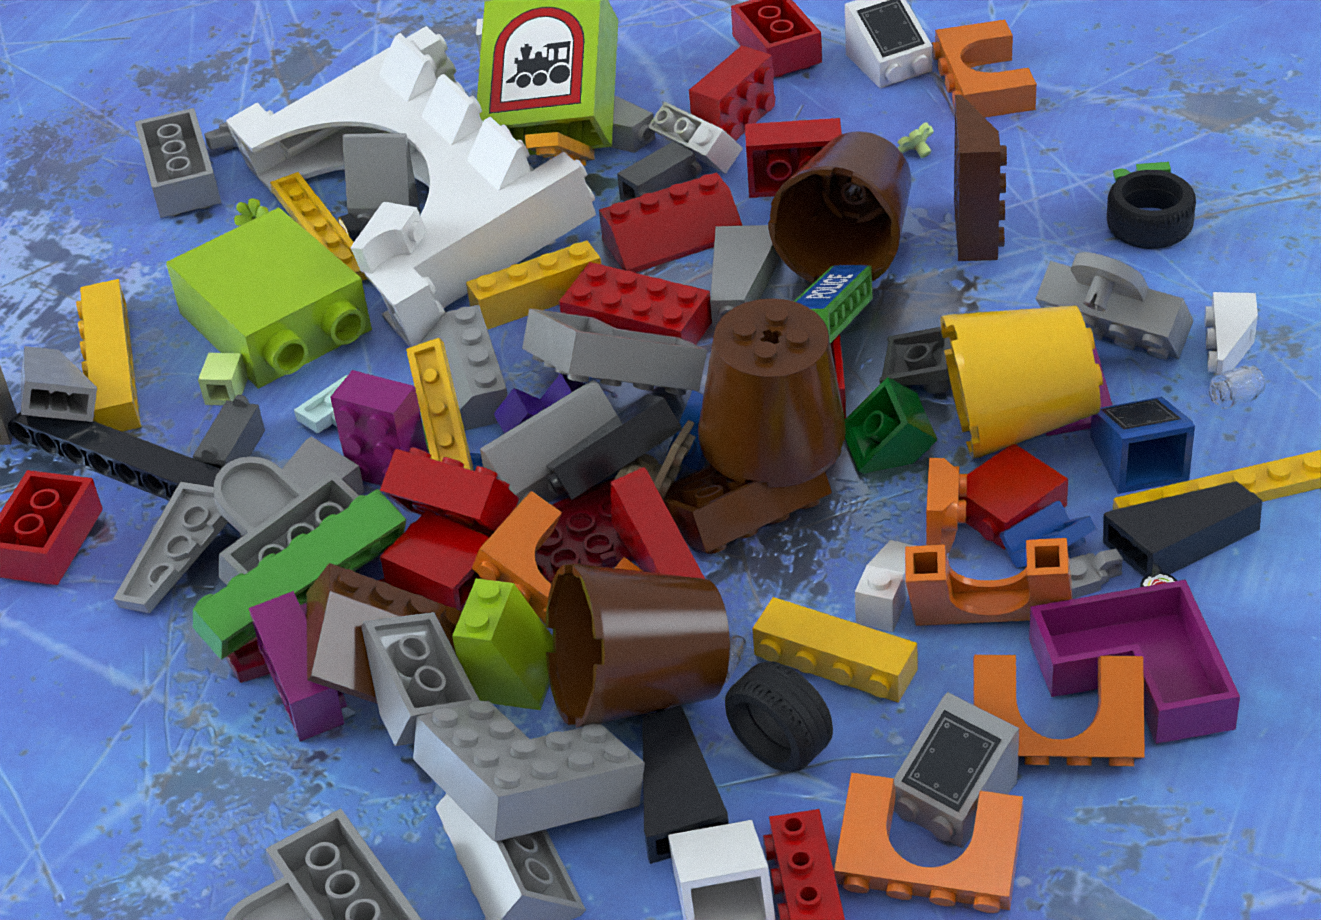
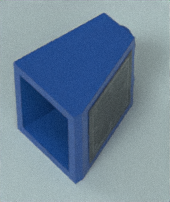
M1156 397L1101 407L1098 414L1091 416L1090 437L1118 494L1180 483L1190 479L1195 425L1192 420L1165 398Z

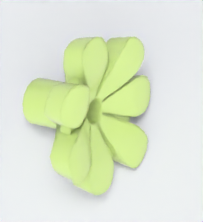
M925 122L919 127V130L915 129L909 134L910 137L905 136L899 139L897 143L900 145L898 147L900 152L903 154L912 149L916 150L921 158L929 155L931 149L926 144V140L934 133L932 126Z

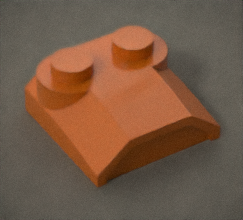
M929 458L926 545L945 544L948 554L955 540L956 531H958V523H966V500H959V497H966L967 474H959L960 466H953L945 458Z

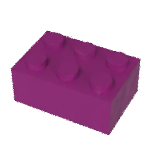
M352 370L330 396L343 455L359 465L362 481L381 486L395 449L409 452L410 448H417L428 452L415 386Z
M294 591L248 608L259 649L299 741L301 742L343 725L344 719L341 709L347 707L343 692L307 680V603L300 605Z

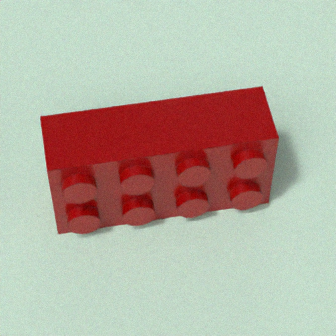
M592 262L587 264L559 300L560 313L593 317L616 329L679 337L697 345L712 323L709 290Z

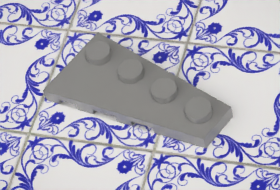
M185 482L179 483L113 598L119 608L151 613L228 523L215 506L213 498L214 487Z

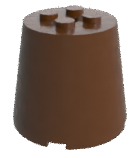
M861 131L849 132L831 140L795 172L775 194L771 202L770 220L768 222L772 244L783 262L793 272L811 283H814L831 266L835 265L872 266V282L884 274L893 262L899 247L911 189V172L903 154L894 144L879 135Z
M768 298L743 303L727 312L720 319L714 331L698 425L701 451L707 461L717 471L743 484L748 479L768 482V487H786L800 484L819 476L838 459L846 437V425L826 324L815 311L794 301Z
M565 564L555 574L549 592L545 628H553V652H546V661L553 698L560 716L567 725H576V728H580L588 724H601L669 709L679 705L682 706L713 699L721 692L729 666L730 636L725 606L720 592L712 581L703 578L584 564Z

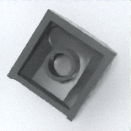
M941 327L888 336L882 377L879 379L880 384L889 377L903 386L922 385L928 393L942 394L951 389L944 350L951 349L949 337H942Z

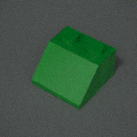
M889 377L845 419V439L858 471L863 474L913 464L938 440L918 394Z

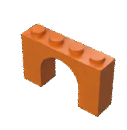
M1005 19L935 30V42H931L933 60H938L940 76H945L947 92H952L954 109L955 95H962L984 117L1036 110L1037 84L1029 67L991 73L971 69L985 64L1012 61L1013 35Z
M530 491L482 545L471 569L476 571L485 580L514 583L545 624L551 583L540 573L536 565L535 553L553 533L562 512L533 491ZM625 557L615 567L618 569L643 571Z
M1067 538L1026 540L1027 567L1015 576L999 580H976L959 575L949 565L945 544L905 547V582L916 626L1029 621L1031 606L1073 599Z
M1016 655L973 656V705L1019 728L1018 757H1024V765H1050V757L1066 758L1067 766H1092V758H1109V766L1133 767L1134 759L1145 758L1143 656H1100L1098 658V707L1095 717L1086 730L1068 739L1044 737L1033 731L1021 717L1016 700Z
M851 772L834 867L837 884L843 885L844 889L854 893H868L869 889L886 891V895L900 900L912 899V895L929 898L930 902L940 906H955L956 902L972 904L974 909L986 913H998L1000 909L1010 910L1024 815L1023 796L979 791L973 836L967 849L956 860L946 865L922 867L903 859L894 850L889 841L896 799L894 778Z

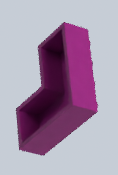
M1186 579L1030 607L1029 641L1051 697L1098 689V658L1100 656H1143L1144 718L1155 744L1236 730L1240 695Z

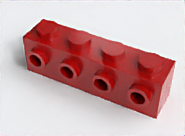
M820 809L769 816L770 834L763 835V844L766 860L775 861L776 868L770 869L773 894H782L783 903L777 904L779 920H845Z

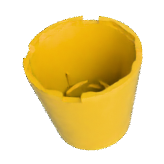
M1076 305L941 316L942 337H949L951 349L944 350L950 384L962 432L970 431L971 440L966 441V446L971 459L981 458L1005 449L1012 444H1018L1100 412L1099 386L1103 385V378L1099 364H1095L1092 351L1095 349L1094 337L1091 328H1086L1081 312Z

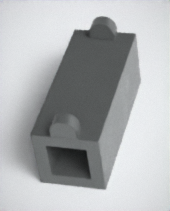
M673 141L617 173L620 199L623 201L631 200L646 193H653L671 187L674 184L697 179V175L702 172V168L696 162L695 153Z
M236 395L233 401L226 400L193 454V459L221 469L230 461L249 457L265 432L259 405L250 404L243 395Z

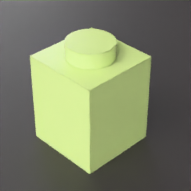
M208 353L198 378L205 405H224L226 400L233 401L236 395L243 394L248 377L242 354Z

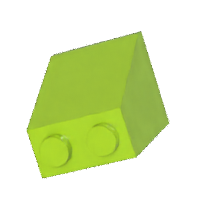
M476 578L452 635L456 656L480 701L541 710L550 686L546 652H553V636L545 628L543 622L514 583Z

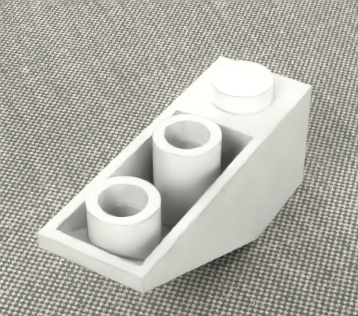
M667 102L663 103L648 125L655 133L670 142L675 141L695 153V158L725 174L743 149L723 129Z
M1213 292L1212 306H1205L1204 325L1205 327H1211L1207 328L1206 349H1212V351H1208L1207 369L1208 372H1214L1215 387L1222 386L1255 342L1258 318L1256 293Z

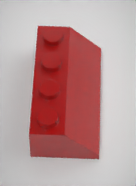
M717 172L599 209L602 241L621 268L634 273L713 248L716 226H743L730 188Z

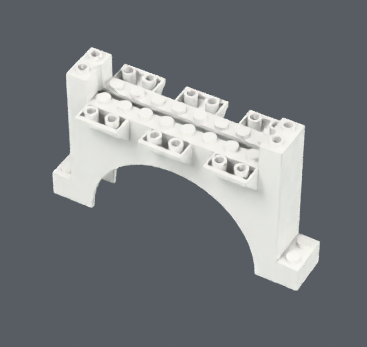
M427 26L407 38L399 33L394 37L391 47L275 114L271 110L265 111L257 102L226 120L247 167L271 193V181L299 172L305 180L316 175L344 170V134H407L414 178L429 187L427 201L420 215L427 232L411 255L401 254L392 257L378 266L372 274L366 272L364 274L381 293L388 310L382 314L383 318L409 347L418 345L445 314L443 308L467 294V281L517 264L544 246L554 244L556 239L596 215L592 203L595 197L585 182L584 178L587 176V172L578 159L574 161L565 152H562L533 169L528 164L527 158L530 154L522 140L516 141L504 124L500 126L491 117L485 119L484 122L481 120L479 114L482 112L479 102L473 95L469 97L461 84L455 80L456 68L445 53L448 47L444 38L439 33L435 35Z

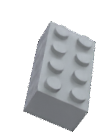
M194 108L135 122L160 218L177 216L183 212L199 208L206 209L221 203L214 172Z

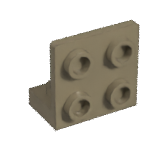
M690 420L686 422L673 442L663 465L659 464L653 456L644 453L621 468L614 480L645 467L659 494L664 499L681 469L680 465L684 457L687 456L696 438L690 434L695 423Z

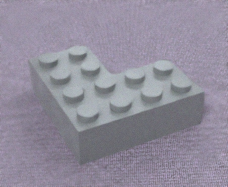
M529 308L522 349L533 354V360L544 362V366L556 368L555 372L568 375L567 378L570 380L588 382L589 377L601 379L600 383L617 387H620L623 381L632 383L633 387L637 389L653 391L654 386L665 388V391L678 395H686V390H700L707 353L706 349L679 337L616 329L593 317Z
M474 701L470 705L452 709L441 708L433 713L419 715L416 718L413 760L494 842L638 807L640 804L645 762L602 724H588L582 728L564 732L555 731L547 736L529 739L489 701Z

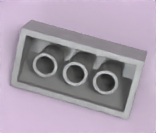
M480 306L461 307L457 310L448 311L419 344L436 338H440L444 342L464 430L496 424L498 422L494 412L508 395Z
M592 380L480 448L483 467L498 474L497 479L510 484L509 490L519 497L517 506L530 491H533L549 503L558 495L547 479L551 473L546 465L617 416L598 382Z
M447 793L436 805L435 808L443 823V829L450 838L457 854V860L465 871L471 885V891L480 904L485 920H572L580 917L586 911L546 829L494 842Z

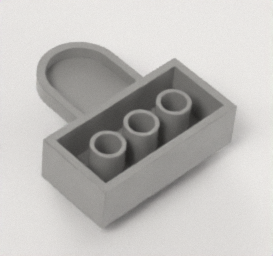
M1077 253L1072 266L1050 261L1035 298L1041 308L1076 305L1081 312L1086 328H1091L1095 340H1101L1102 337L1115 340V344L1126 349L1134 350L1135 346L1148 350V354L1159 359H1167L1168 356L1180 358L1194 321L1183 298L1149 289L1144 277L1136 269L1116 259L1096 253Z
M250 456L230 461L216 475L213 498L219 513L243 537L219 553V578L227 585L236 575L248 573L256 568L259 562L271 553L277 554L288 547L296 536L302 533L307 535L319 527L320 523L331 514L337 515L347 509L350 503L359 495L333 471L304 491L272 461Z
M341 808L266 848L275 882L239 901L224 918V920H422Z

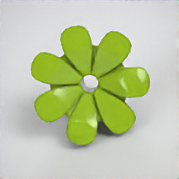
M254 198L249 199L248 204L239 202L236 205V210L241 215H236L234 222L237 226L243 225L268 213V208L260 206V201Z

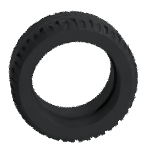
M1140 170L1129 173L1118 179L1110 188L1106 217L1108 227L1118 239L1135 247L1158 249L1174 245L1185 239L1193 228L1196 207L1195 192L1188 182L1170 172ZM1140 208H1158L1162 210H1144Z
M761 662L746 672L730 687L726 694V716L733 732L750 753L774 769L796 772L805 768L828 746L832 739V718L825 701L808 680L785 665L774 662Z

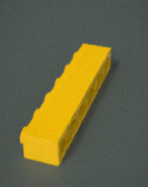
M115 279L80 287L81 300L76 301V307L80 318L78 328L83 340L80 341V349L84 359L81 365L83 374L97 386L93 421L121 432L140 428L141 423L127 303L120 281Z

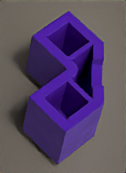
M559 374L540 399L513 388L494 412V416L505 434L582 387L585 383L570 380L567 378V375Z

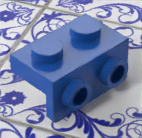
M1055 501L1001 532L1000 538L1015 568L1027 566L1026 540L1067 538L1068 551H1071L1086 542L1084 536L1096 530V527L1090 515L1070 520L1062 503Z

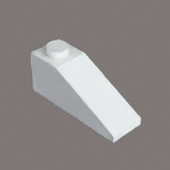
M890 540L866 565L855 590L857 624L889 632L894 631L909 596L905 582V547L916 545Z

